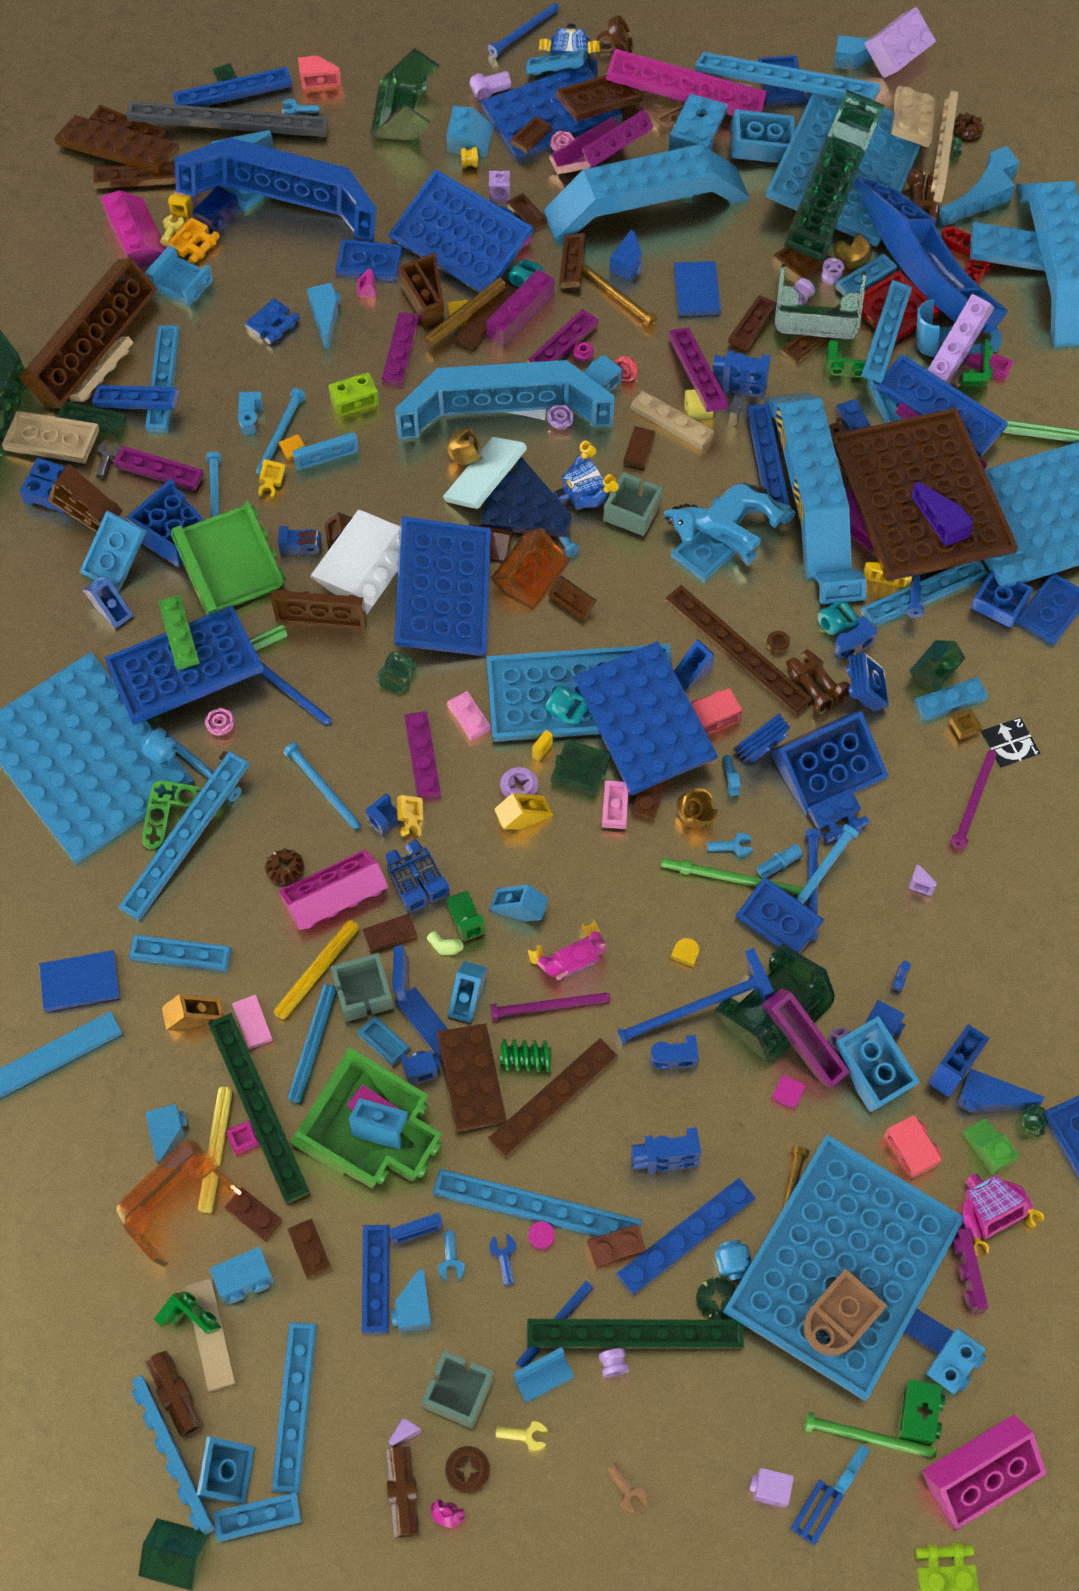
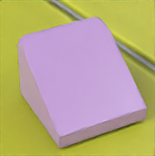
M917 864L908 888L932 896L937 883Z
M404 1418L401 1419L389 1439L390 1447H399L422 1433L421 1428Z

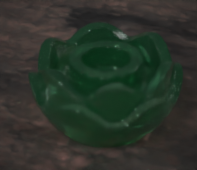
M1038 1104L1029 1106L1022 1116L1025 1131L1035 1137L1046 1134L1044 1129L1048 1124V1120L1044 1115L1045 1108L1038 1106Z

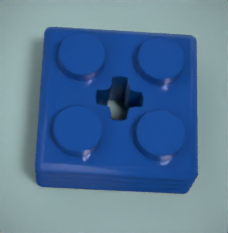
M991 570L974 597L971 608L1011 628L1030 598L1033 588L1019 581L1011 587L999 586L994 578V571Z
M863 651L861 654L858 653L857 656H849V665L846 666V671L851 678V685L849 686L850 696L853 699H858L863 707H868L873 712H876V710L880 711V709L884 710L885 707L888 708L889 701L884 668Z
M777 714L733 748V751H736V755H739V759H742V762L745 763L750 760L753 763L788 737L786 731L790 729V726L787 725L784 718H781L782 714Z

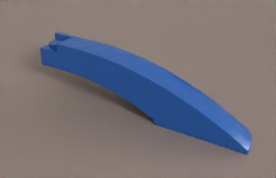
M863 178L855 179L854 183L879 236L893 258L917 288L929 300L934 299V305L954 322L958 319L972 294L991 303L994 307L981 332L986 333L994 329L1003 320L1008 310L980 288L964 271L935 226L936 220L899 191L889 186L887 188L880 185L876 181Z

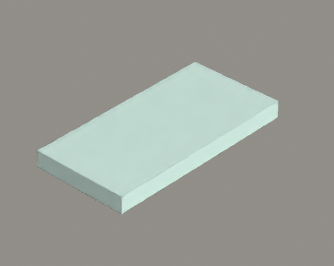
M492 437L479 452V455L483 458L476 463L469 464L444 494V500L448 503L478 509L527 450L525 443Z

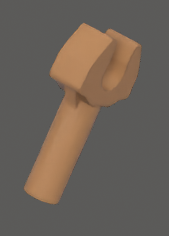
M616 1463L610 1465L607 1471L623 1493L620 1507L626 1513L634 1516L636 1512L630 1504V1499L637 1497L641 1504L646 1507L647 1494L643 1487L639 1489L631 1487Z

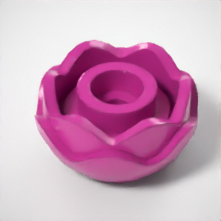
M437 1499L431 1505L433 1520L445 1527L454 1528L460 1525L465 1518L463 1516L464 1509H458L452 1502L443 1503L441 1499Z

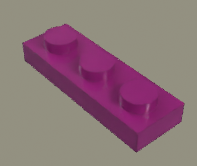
M970 1228L959 1229L952 1244L954 1253L956 1255L959 1254L961 1265L958 1266L960 1279L965 1281L967 1291H965L966 1305L968 1308L971 1307L973 1315L983 1314L988 1309V1303Z

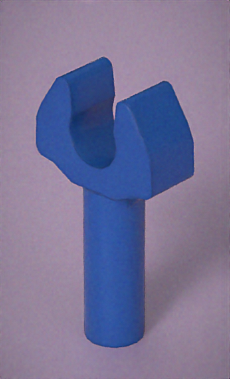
M903 961L898 966L892 989L902 992L906 977L911 968V964L908 961Z
M507 1234V1247L499 1249L496 1237L494 1236L490 1243V1254L500 1259L504 1286L513 1285L515 1283L510 1256L516 1251V1243Z

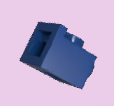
M418 1051L409 1058L406 1057V1054L401 1055L402 1065L409 1084L415 1085L438 1078L437 1069L441 1068L437 1053L432 1054L431 1051Z

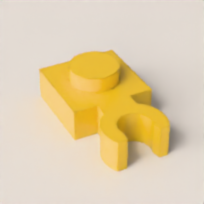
M264 459L259 476V482L264 484L259 487V497L262 498L264 491H270V500H274L276 495L274 486L281 487L286 464Z
M400 795L397 797L398 821H404L401 835L406 837L409 835L410 829L413 832V838L416 839L421 835V828L417 823L423 821L422 798Z

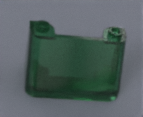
M784 944L770 955L769 969L771 973L767 977L774 994L780 989L790 991L815 1023L832 1006L835 998L827 970ZM752 990L740 1003L734 998L722 1001L715 1009L718 1018L765 1061L769 1063L775 1062L792 1046L762 1006L763 1002L758 990Z

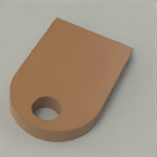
M644 90L641 91L644 95L643 100L634 105L640 111L646 110L655 128L662 132L671 133L675 125L672 121L678 119L685 102L652 94Z
M845 1268L807 1312L803 1323L805 1338L815 1351L823 1355H842L852 1348L887 1305ZM817 1331L827 1332L830 1342L828 1344L819 1343L816 1340Z

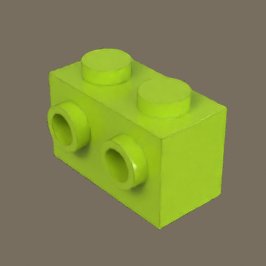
M369 372L328 385L330 399L338 417L379 405L378 392Z

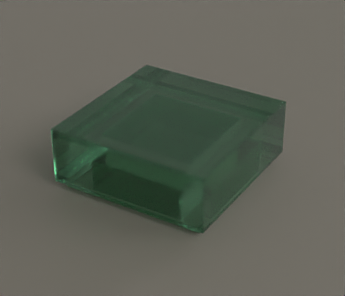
M231 63L212 68L217 82L237 78Z

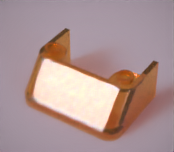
M187 1140L182 1142L136 1185L117 1206V1214L126 1232L152 1262L163 1267L168 1262L145 1237L152 1225V1220L148 1213L187 1176L193 1180H201L213 1171L231 1191L237 1195L242 1193L241 1189L201 1145L195 1141Z

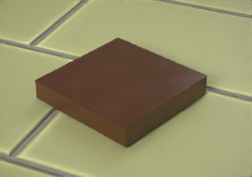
M803 234L773 255V261L797 281L801 278L808 280L823 269L825 260L831 258Z

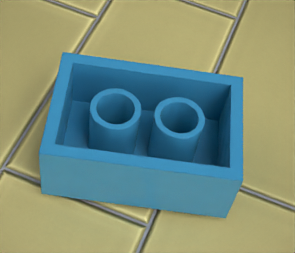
M735 109L730 124L731 158L780 163L795 132L794 116Z

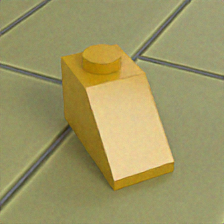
M512 793L494 809L503 829L521 830L553 816L545 797L540 795Z

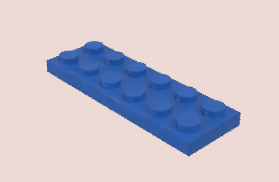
M903 354L886 371L882 383L877 382L875 384V389L898 404L904 403L919 415L957 408L976 453L980 458L1008 425V422Z

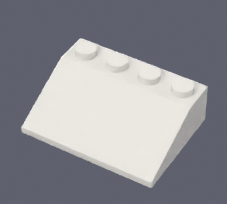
M358 509L310 577L335 595L363 597L367 616L398 572L400 526Z

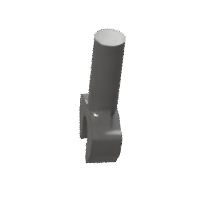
M106 441L98 446L97 453L102 459L96 473V478L100 480L105 478L110 461L115 460L119 453L117 443L114 444L113 449L107 452L108 446Z

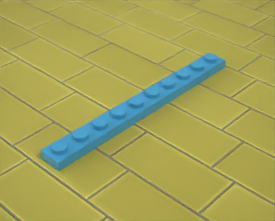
M703 52L694 64L695 71L870 104L874 102L881 91L879 83Z

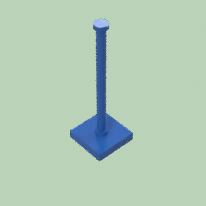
M752 948L745 951L747 966L751 975L748 977L749 980L625 1030L620 1028L617 1031L622 1043H626L627 1039L752 989L754 991L758 990L764 1003L774 994V991L755 949Z

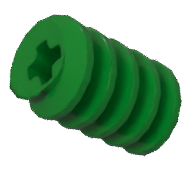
M503 1039L500 1047V1069L504 1064L506 1071H510L514 1064L517 1072H520L522 1066L525 1065L527 1072H530L532 1066L535 1065L537 1072H541L543 1065H545L547 1072L550 1073L551 1047L548 1046L546 1040H543L541 1047H538L536 1040H533L530 1047H528L527 1041L523 1040L521 1046L518 1047L516 1039L512 1040L510 1046L507 1045L506 1039Z

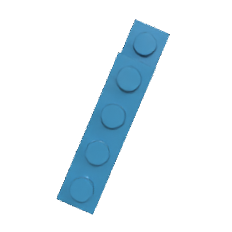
M1007 146L989 153L986 164L987 169L973 188L960 198L940 208L937 222L941 227L954 224L966 217H972L974 214L984 210L987 211L997 205L1005 204L1012 199L1015 185L1011 179L1016 177L1020 162Z

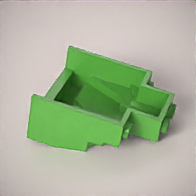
M348 1047L289 1144L340 1174L346 1173L355 1180H359L373 1188L376 1183L381 1185L389 1172L385 1169L386 1167L410 1182H413L416 1177L421 1179L429 1166L425 1163L430 1154L435 1156L442 1144L438 1141L442 1133L416 1118V1116L421 1118L428 1107V1104L425 1103L428 1097L426 1093L353 1048ZM362 1085L400 1110L407 1112L408 1119L400 1133L402 1145L400 1150L352 1136L349 1122L352 1110L348 1108L347 1104Z

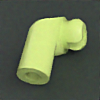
M433 931L427 936V940L440 955H456L463 950V942L460 939L443 940L437 931Z

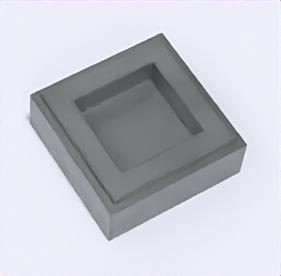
M734 395L728 426H737L742 403L741 396Z

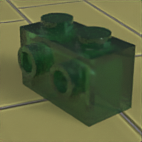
M935 640L909 671L919 688L940 689L966 658L956 641Z

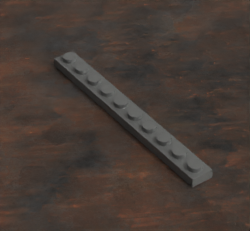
M135 101L129 102L126 114L127 121L255 132L270 130L271 133L315 137H326L328 128V117Z

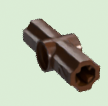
M167 1351L153 1355L145 1363L157 1386V1395L165 1410L169 1412L181 1437L189 1435L198 1430L202 1423L190 1400L192 1397L182 1376L178 1375L171 1356Z
M410 1446L386 1449L389 1476L387 1493L389 1507L392 1508L394 1538H407L419 1535L416 1503H418L417 1488L412 1472Z

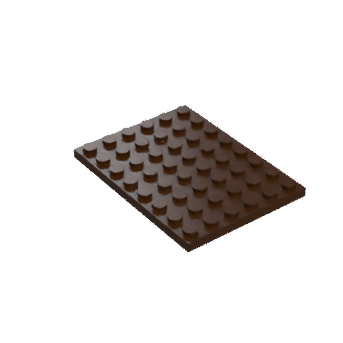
M957 408L831 435L837 459L886 582L1017 553V543ZM919 481L961 506L965 513L971 516L973 521L970 536L945 547L911 497L914 483Z

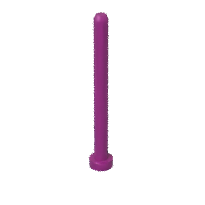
M989 750L986 754L958 833L954 834L951 838L950 843L956 848L965 849L968 845L969 840L966 837L996 757L994 750Z
M605 992L497 1007V1003L490 1004L492 1022L499 1021V1017L606 1003L610 1001V994Z

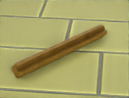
M497 278L425 336V341L430 346H434L506 288L505 281Z

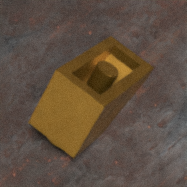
M178 994L162 1006L166 1030L191 1031L209 1026V1022L223 1017L222 1006L218 997Z

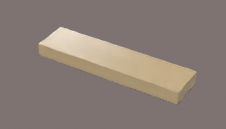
M212 1279L185 1286L186 1292L196 1297L198 1300L197 1304L200 1307L214 1314L217 1319L216 1322L221 1326L218 1332L206 1334L193 1321L208 1392L211 1393L236 1385Z

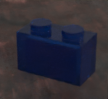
M217 186L192 210L193 217L208 226V233L212 234L214 231L218 233L240 211L238 198L233 193Z

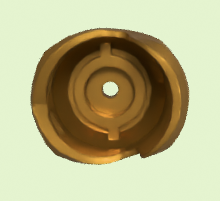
M858 234L851 246H848L844 241H839L834 247L835 257L843 262L845 268L850 270H857L867 264L872 254L870 243L863 234Z
M466 427L457 430L448 437V454L455 463L469 465L483 458L478 454L479 439L471 428ZM469 436L474 438L473 442L469 440Z
M691 788L684 792L677 800L678 814L681 820L688 826L706 827L712 824L718 816V809H713V797L706 788Z

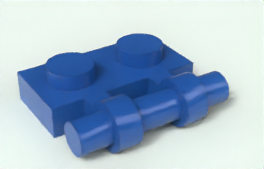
M274 298L246 321L245 326L246 329L260 339L267 335L265 340L268 344H271L274 340L278 341L287 329H292L296 325L295 322L300 319V316L296 312L289 316V308Z
M851 788L807 809L818 830L827 827L829 833L823 835V839L827 844L832 841L837 842L844 833L841 830L843 826L839 828L836 825L838 821L846 819L847 825L854 828L857 832L861 831L862 827L869 825V820L866 816L858 819L854 815L861 811V807Z

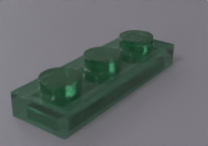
M67 401L62 405L57 415L58 418L98 424L99 432L120 436L127 420L124 413Z

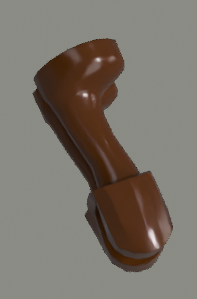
M913 169L907 174V183L912 189L913 202L936 220V224L939 218L940 207L936 201H933L934 192H931L934 171L926 179L927 200H923L925 172L922 169Z
M809 649L800 653L803 664L796 657L786 661L787 669L795 684L802 683L815 701L813 706L817 713L822 714L830 711L834 704L836 706L840 705L850 695V684L846 681L836 684L824 670V662ZM813 676L821 683L827 693H824L812 679Z

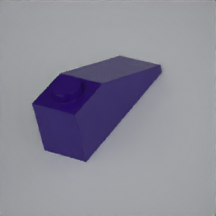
M919 481L914 483L911 497L945 547L970 536L973 521L971 516L966 514L961 506Z

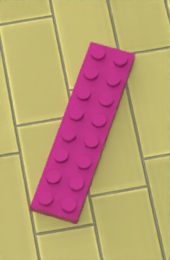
M618 49L614 50L606 80L662 95L674 100L686 102L691 93L728 104L726 114L730 116L734 115L735 109L762 112L767 92Z

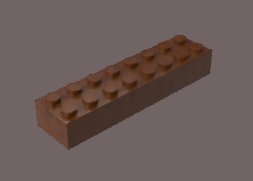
M132 257L115 261L18 377L46 409L62 407L158 290Z

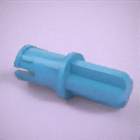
M793 844L781 853H774L771 859L757 866L759 876L767 878L780 869L785 870L787 865L803 857L802 850L797 844Z

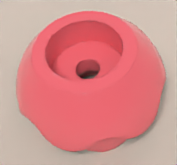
M620 356L614 361V363L622 368L621 381L630 382L636 378L638 366L633 358Z

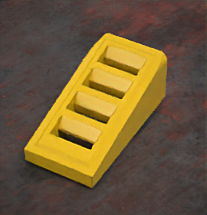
M866 562L863 575L868 580L903 589L911 584L912 576L886 582L879 562Z

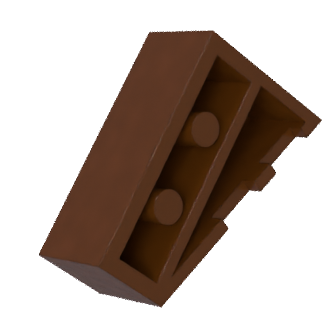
M436 252L398 266L399 284L420 316L424 326L429 327L444 321V302Z
M69 463L54 482L48 498L50 503L96 533L106 511L121 516L123 511L117 503L110 500Z

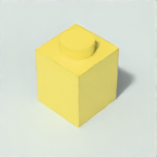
M695 389L685 390L684 406L686 415L694 420L713 418L714 412H706Z

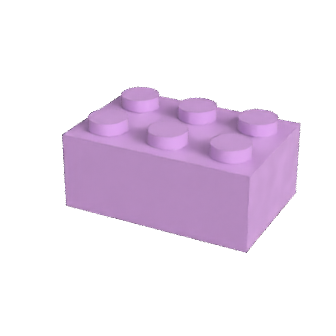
M915 7L900 15L864 44L881 75L885 78L898 72L936 41L918 8Z

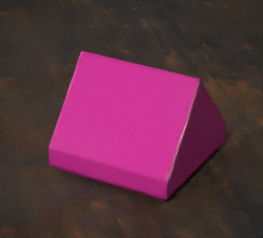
M368 269L358 278L359 297L377 296L376 278L372 269Z

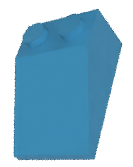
M879 1016L836 1041L843 1061L850 1071L849 1075L855 1089L869 1112L878 1109L920 1083Z

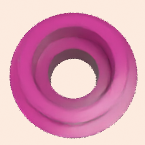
M580 342L573 348V356L578 362L586 363L594 355V348L589 343Z

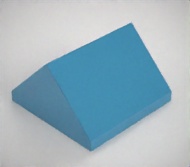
M207 1436L197 1495L202 1500L245 1504L254 1446Z

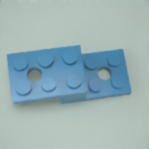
M690 93L670 133L668 151L703 144L713 151L714 137L727 112L728 104Z

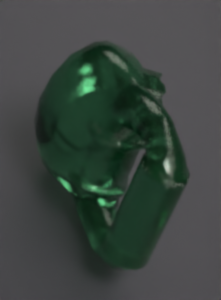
M391 652L378 672L377 682L379 686L398 694L404 692L408 688L411 675L416 669L415 660L403 654ZM387 673L389 676L392 675L400 680H404L403 685L383 678L384 674Z

